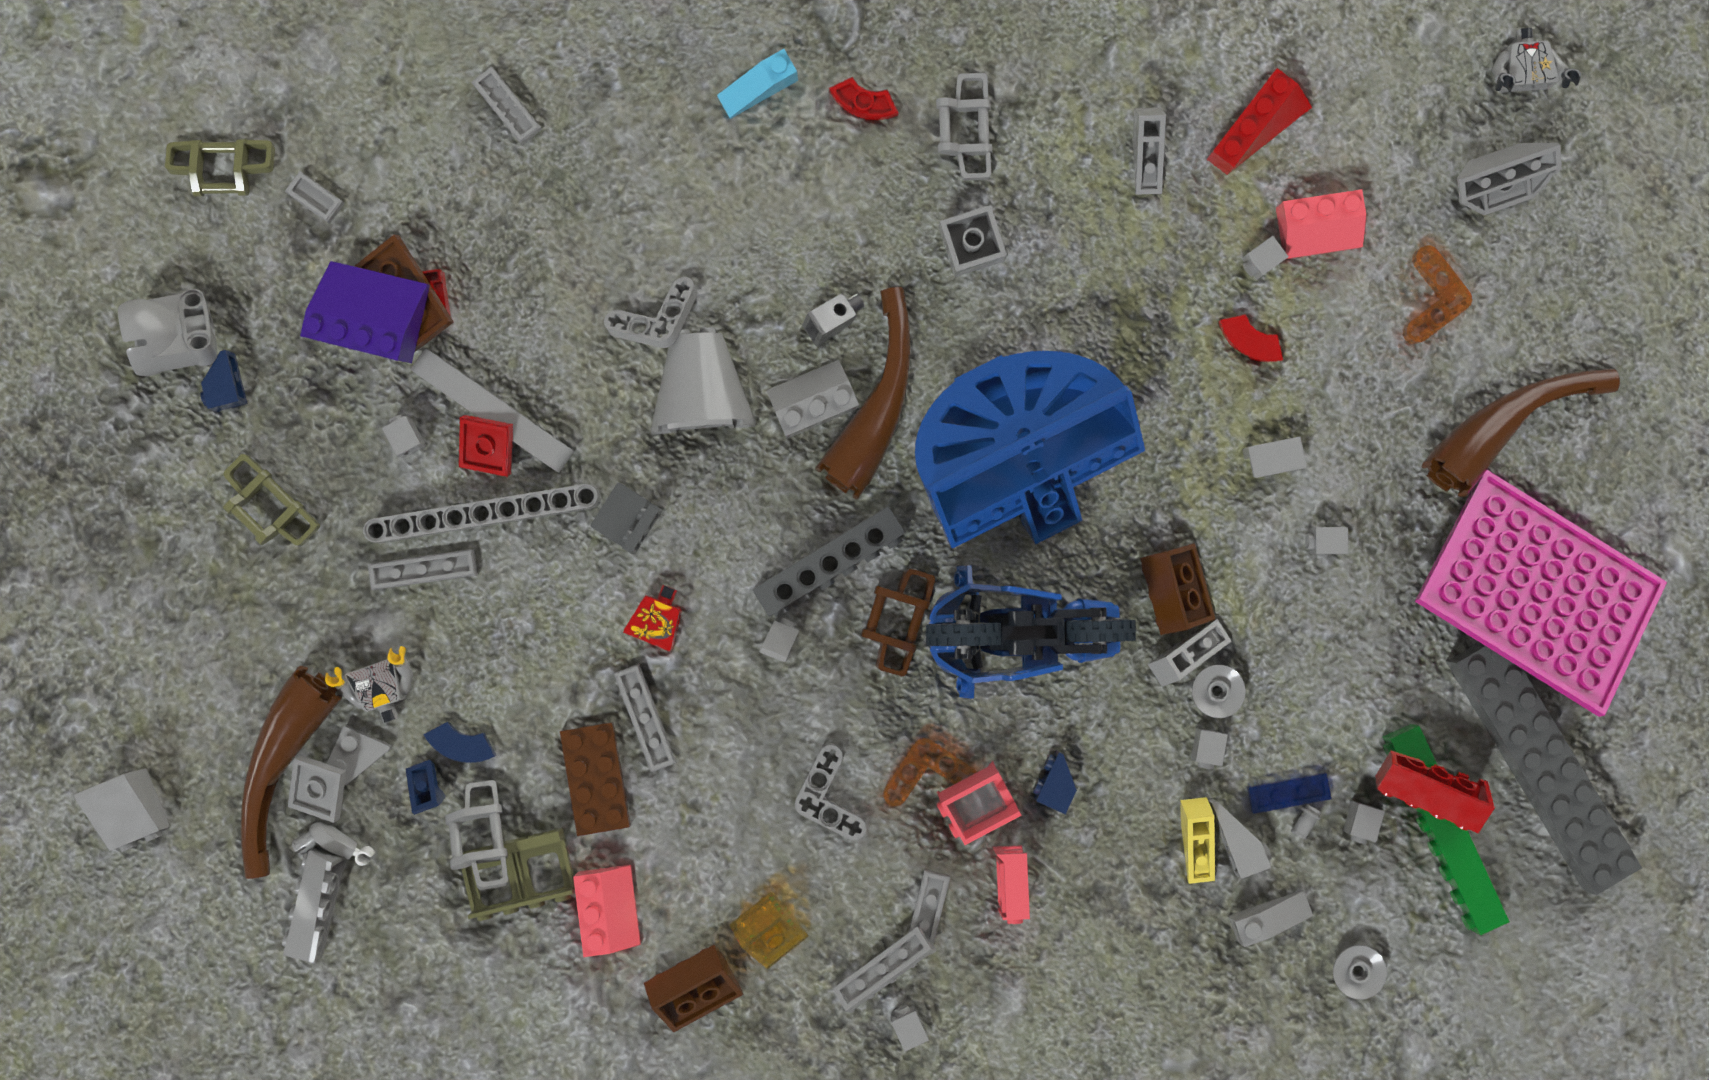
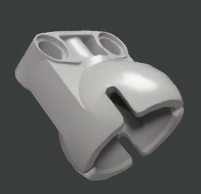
M189 289L182 294L149 300H129L118 307L122 339L125 342L135 341V346L129 347L126 353L136 375L152 376L194 365L207 366L216 360L217 341L214 322L204 295L200 290Z

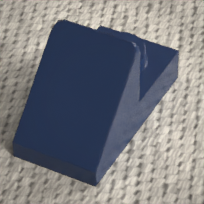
M427 760L406 768L412 813L415 815L439 806L446 798V795L438 787L435 764L431 760Z

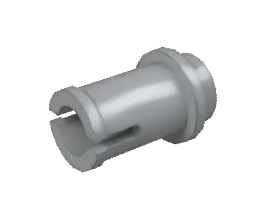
M1309 804L1305 808H1301L1303 812L1293 829H1291V832L1305 840L1317 819L1321 820L1319 816L1322 813Z

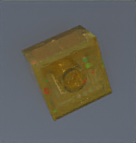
M772 892L762 897L755 905L729 925L740 946L766 969H769L809 937L785 904Z

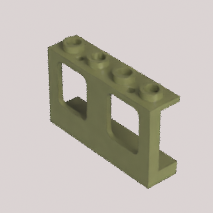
M563 828L503 842L504 848L508 852L506 866L512 891V899L509 901L484 905L480 890L476 886L472 865L462 869L471 908L468 919L477 917L478 921L493 918V913L503 911L504 915L518 912L519 907L529 905L530 909L545 905L546 900L554 898L555 902L571 899V894L575 892L574 873ZM493 844L463 851V855L471 852L493 849ZM554 852L559 859L564 886L537 893L533 888L528 859ZM501 860L477 864V868L481 870L501 865Z

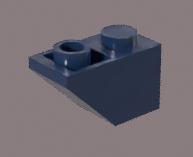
M1056 750L1054 755L1049 754L1043 767L1046 769L1043 779H1037L1032 792L1035 793L1034 799L1037 802L1066 815L1077 790L1064 754Z

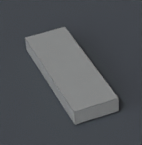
M924 869L909 932L916 927L921 928L928 941L934 945L950 875Z

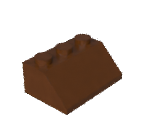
M1195 543L1140 558L1142 572L1146 579L1149 590L1148 594L1152 601L1160 635L1188 630L1216 620Z
M715 945L701 950L696 955L677 963L672 968L644 982L651 1009L673 1033L744 995L725 957Z

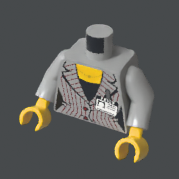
M400 646L399 654L393 653L392 648H390L387 660L344 674L345 678H342L341 668L335 667L334 673L337 677H331L326 672L325 682L328 686L335 687L344 698L358 709H363L365 712L379 709L382 721L386 723L399 718L394 703L406 699V694L410 691L413 672L408 660L404 657L406 648Z

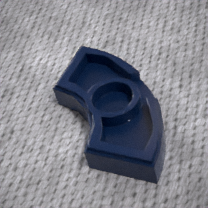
M449 721L423 734L436 751L455 761L475 763L497 756L485 732L477 735L463 734L456 730Z

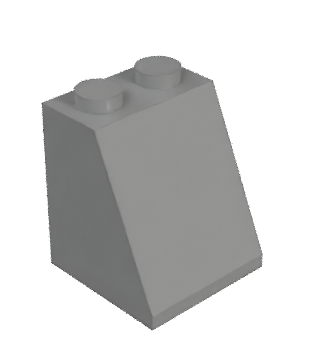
M147 768L122 774L74 794L77 803L109 851L118 848L121 849V852L138 846L137 840L145 838L146 842L162 836L161 830L170 827Z

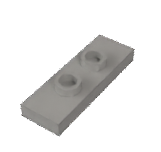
M492 66L471 82L521 145L525 144L542 130L540 125Z

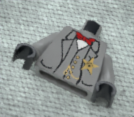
M1532 28L1517 30V43H1512L1504 49L1491 69L1497 83L1495 90L1499 91V93L1547 90L1557 84L1559 79L1562 80L1561 86L1568 88L1570 81L1577 86L1581 78V72L1577 69H1570L1554 49L1551 48L1547 40L1534 41Z

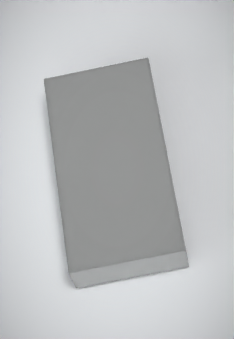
M299 171L285 190L288 195L329 224L345 204L301 171Z

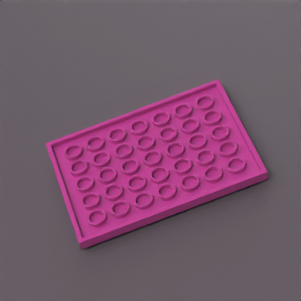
M1486 470L1473 487L1415 602L1593 714L1601 717L1605 716L1667 582L1489 470Z

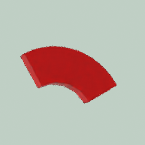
M853 77L829 88V92L834 100L844 110L859 118L885 120L899 115L888 89L878 92L866 90L859 86Z
M1246 314L1218 321L1228 343L1250 359L1260 362H1280L1283 360L1278 335H1267L1257 331L1250 324Z

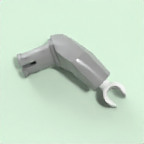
M321 821L313 823L310 831L292 841V847L295 852L298 851V855H303L314 846L320 845L325 850L348 860L352 855L355 856V861L360 866L367 865L370 862L362 854L369 857L375 854L374 849L370 846L357 849V842L334 826Z

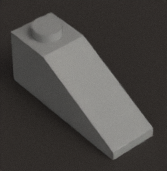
M1134 108L1133 150L1136 195L1162 194L1166 114L1161 108Z
M781 618L780 622L774 620L760 653L786 662L800 631L795 628L796 623L785 618Z
M1216 619L1151 661L1148 666L1163 687L1184 678L1229 644L1231 639L1219 620Z
M1212 798L1209 799L1216 826L1235 875L1243 879L1271 868L1268 860L1272 859L1267 845H1262V842Z
M1301 890L1234 913L1228 917L1236 940L1243 947H1247L1270 939L1312 917L1313 914L1305 891Z

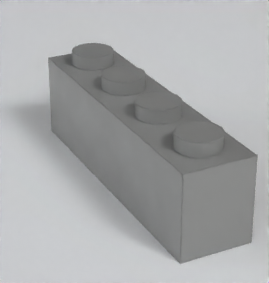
M315 847L304 855L302 860L303 876L302 879L298 880L295 888V894L298 895L296 905L292 906L289 913L290 929L286 931L282 941V946L285 947L283 956L312 963L323 957L346 858L321 847Z

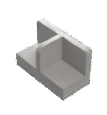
M1301 437L1242 449L1244 459L1249 458L1254 478L1306 468Z

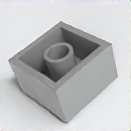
M991 205L940 221L938 228L954 277L1005 261L1007 253Z

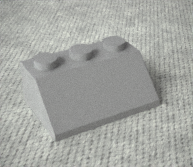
M839 360L766 390L787 439L859 409L857 398Z

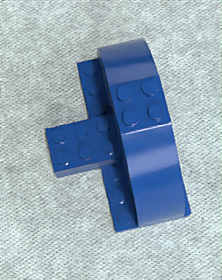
M1030 351L1004 357L1000 355L955 378V382L946 388L934 401L921 422L915 443V460L932 509L952 549L1018 515L1022 525L1036 545L1083 521L1073 487L1144 452L1145 446L1132 392L1127 385L1124 386L1115 374L1101 364L1076 354L1060 351Z

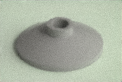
M1225 665L1206 667L1196 676L1192 685V697L1195 705L1201 712L1210 717L1225 718L1231 716L1240 709L1245 699L1246 689L1242 677L1237 671ZM1215 686L1221 688V693L1218 696L1212 693V689Z
M1354 945L1346 948L1337 956L1333 965V978L1339 990L1348 997L1361 1000L1375 996L1383 988L1387 978V967L1384 959L1377 951L1368 946ZM1355 966L1361 967L1359 974L1353 973Z

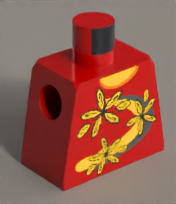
M662 585L657 599L645 595L624 628L623 633L669 652L673 651L682 614L681 608L672 605L677 590Z

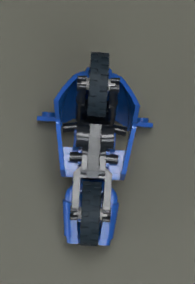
M971 565L957 566V571L954 574V583L959 589L947 592L937 600L930 612L931 621L929 624H926V645L930 646L932 657L942 670L958 676L956 688L959 697L969 699L974 698L975 683L1000 680L1015 681L1063 670V664L1058 662V654H1065L1068 658L1083 663L1113 657L1120 652V642L1136 641V620L1113 619L1120 618V610L1112 602L1079 598L1067 604L1063 609H1057V601L1062 600L1061 594L1013 586L973 584ZM979 592L1021 597V608L993 609L980 613L982 596L979 595ZM965 595H971L970 609L958 610ZM1077 643H1093V644L1075 645V644H1077ZM981 651L997 656H1022V667L981 672V669H978L983 668ZM962 659H971L973 669L967 668Z

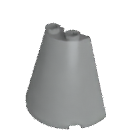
M712 327L701 328L700 333H690V330H681L675 343L668 347L651 425V435L678 433L677 430L728 426L730 429L756 427L755 418L723 335L716 333V328Z

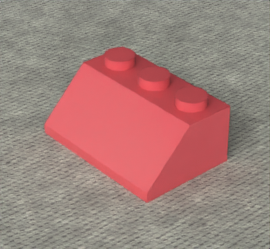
M1362 189L1283 201L1276 207L1281 245L1289 256L1287 259L1363 247L1366 209Z
M631 865L579 871L573 878L583 957L611 954L640 945L641 940Z

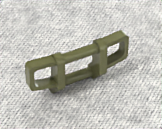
M237 139L236 142H203L202 140L170 142L166 148L165 168L173 175H189L192 193L195 197L204 196L205 194L238 193L239 196H248L250 187L247 174L272 172L274 169L275 147L268 140ZM249 149H266L265 162L263 164L248 165ZM190 150L189 166H174L175 153ZM204 153H235L233 168L235 183H204L202 176Z
M241 454L224 471V477L238 494L231 498L223 506V509L228 514L232 513L256 536L255 540L260 545H264L278 534H281L294 545L302 546L320 528V524L304 509V505L290 497L272 479V474L268 470H264L249 455ZM244 462H247L259 474L243 488L234 478V472ZM264 486L287 507L277 520L265 529L242 508ZM300 513L310 523V528L301 538L297 539L285 528Z

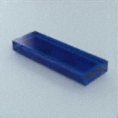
M1325 772L1247 786L1251 813L1253 814L1332 799L1327 773Z

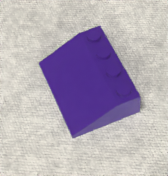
M330 261L305 311L300 336L397 361L412 363L430 285Z

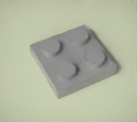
M301 755L297 756L293 762L288 807L333 823L338 821L341 814L346 770Z

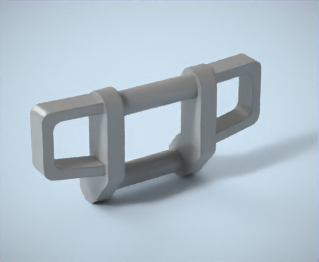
M986 73L959 74L955 99H936L940 124L938 153L957 156L962 180H988L991 177L990 154L993 153L992 144L989 143L988 110L991 109V102L988 99V77ZM962 82H982L983 99L960 100ZM978 111L979 144L951 143L950 112ZM985 155L986 172L967 173L964 167L963 156Z
M494 780L467 784L465 787V808L445 816L446 825L449 826L452 851L450 867L452 870H457L472 865L476 886L479 890L504 887L508 884L506 866L508 852L504 848L500 815L503 812L502 805L498 801L497 786ZM486 788L492 790L494 804L470 808V793L473 790ZM489 817L493 849L463 855L460 824L467 820ZM501 860L503 877L500 880L481 881L477 864Z

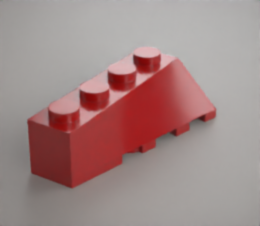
M1277 68L1206 160L1228 175L1303 114L1308 112L1312 106L1299 84Z
M1394 751L1389 752L1375 775L1377 789L1385 796H1394L1403 800L1412 808H1421L1428 811L1437 819L1451 821L1462 830H1471L1479 833L1495 809L1488 781L1479 778L1477 782L1468 780L1469 776L1461 772L1454 776L1449 774L1442 766L1434 764V766L1429 768L1426 767L1422 760Z

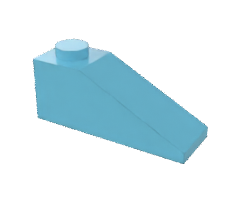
M782 49L758 63L720 92L717 97L731 119L797 82V70L785 49Z

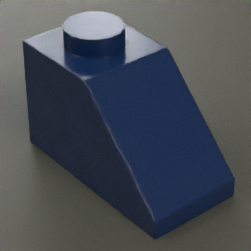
M228 350L220 351L201 382L203 391L200 393L204 406L216 412L248 404L235 353Z

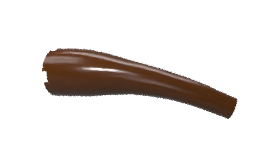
M892 287L880 291L883 316L888 317L889 328L888 352L882 379L815 467L818 472L824 469L828 473L825 479L845 494L849 489L854 491L852 495L854 499H859L883 461L897 427L906 394L910 366V328L903 287Z
M1615 369L1569 373L1534 382L1504 395L1466 419L1434 448L1422 464V468L1429 469V473L1426 476L1446 492L1453 488L1459 491L1458 496H1467L1508 441L1535 409L1570 395L1580 393L1598 395L1617 392L1620 385L1619 374Z
M305 666L297 667L283 685L264 720L252 752L244 784L241 809V846L246 879L270 875L266 829L269 807L276 784L294 757L342 699L341 695H335L337 692L335 687L326 684L324 675L318 672L314 677L306 673L308 667Z

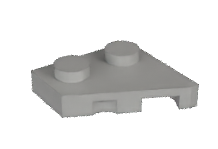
M345 725L327 764L346 770L345 785H348L385 753H388L393 746Z

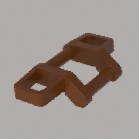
M907 568L896 591L879 586L875 587L874 593L876 597L866 629L862 630L861 636L880 642L876 661L877 669L901 677L907 674L913 653H915L917 648L915 642L925 609H929V601L935 582L933 575ZM913 574L924 577L927 580L922 599L903 594L907 582ZM886 597L915 606L905 641L876 633ZM887 645L907 650L902 666L898 670L884 666Z

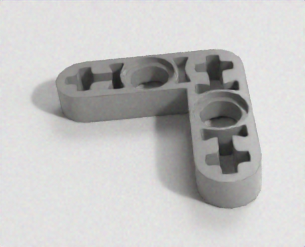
M678 278L671 285L656 318L614 310L606 315L604 325L610 335L659 348L670 347L675 343L697 297V289L690 278ZM671 309H680L678 315L674 317L667 316ZM638 325H647L642 333H634Z
M827 744L820 750L796 798L795 808L802 816L850 840H859L866 832L864 819L824 798L843 758L842 750L839 746ZM831 749L836 750L835 755L838 757V760H832L828 766L829 769H833L832 773H829L825 768L817 767L819 762L824 765L826 761V756L823 755L824 752H830ZM817 772L823 773L827 778L826 784L822 787L814 786L811 782L813 774ZM811 797V803L817 807L819 802L824 803L820 809L819 817L813 815L816 810L811 807L803 810V804L799 801ZM828 808H833L838 812V819L833 823L826 822L823 818V812ZM843 814H846L848 817L845 821L851 824L858 821L859 828L862 830L851 834L849 833L850 828L843 824L842 829H839L837 826L841 823Z

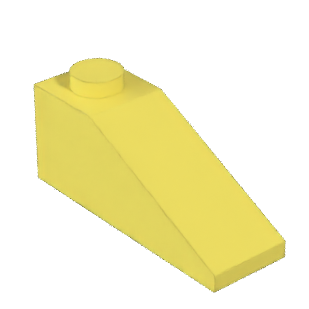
M1207 797L1180 800L1181 828L1188 883L1215 881V822Z

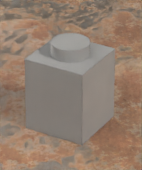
M1271 236L1242 258L1244 262L1243 267L1251 277L1254 276L1258 280L1289 256L1275 237Z
M397 415L387 421L388 425L382 428L398 457L405 458L427 446L413 419L408 416Z
M1348 527L1309 528V533L1305 537L1306 548L1309 549V554H1348Z
M1196 728L1191 759L1198 762V767L1214 769V765L1222 766L1228 734Z
M1351 800L1343 831L1351 835L1350 840L1366 844L1367 840L1376 842L1385 811Z
M903 1005L893 1011L891 1023L904 1052L929 1041L928 1033L915 1005L910 1007Z

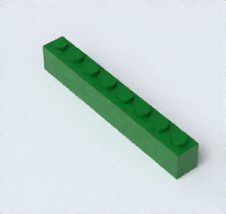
M1409 724L1383 736L1385 742L1383 749L1387 756L1390 751H1394L1422 760L1426 767L1429 768L1434 766V764L1437 765L1419 725ZM1415 808L1419 816L1416 818L1420 829L1427 833L1430 840L1427 843L1433 856L1438 857L1441 864L1439 871L1444 880L1449 881L1451 885L1450 895L1457 906L1460 905L1463 915H1461V919L1465 927L1479 935H1483L1509 923L1510 921L1469 832L1460 829L1451 821L1437 819L1428 811Z

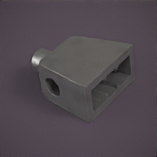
M839 294L808 312L802 326L814 345L818 347L850 326L857 316L856 312L865 307L864 302L858 294L848 299L843 294Z

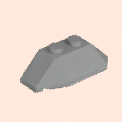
M1518 143L1470 160L1457 177L1459 202L1482 215H1487L1534 198L1548 184L1552 176L1562 169L1560 144Z

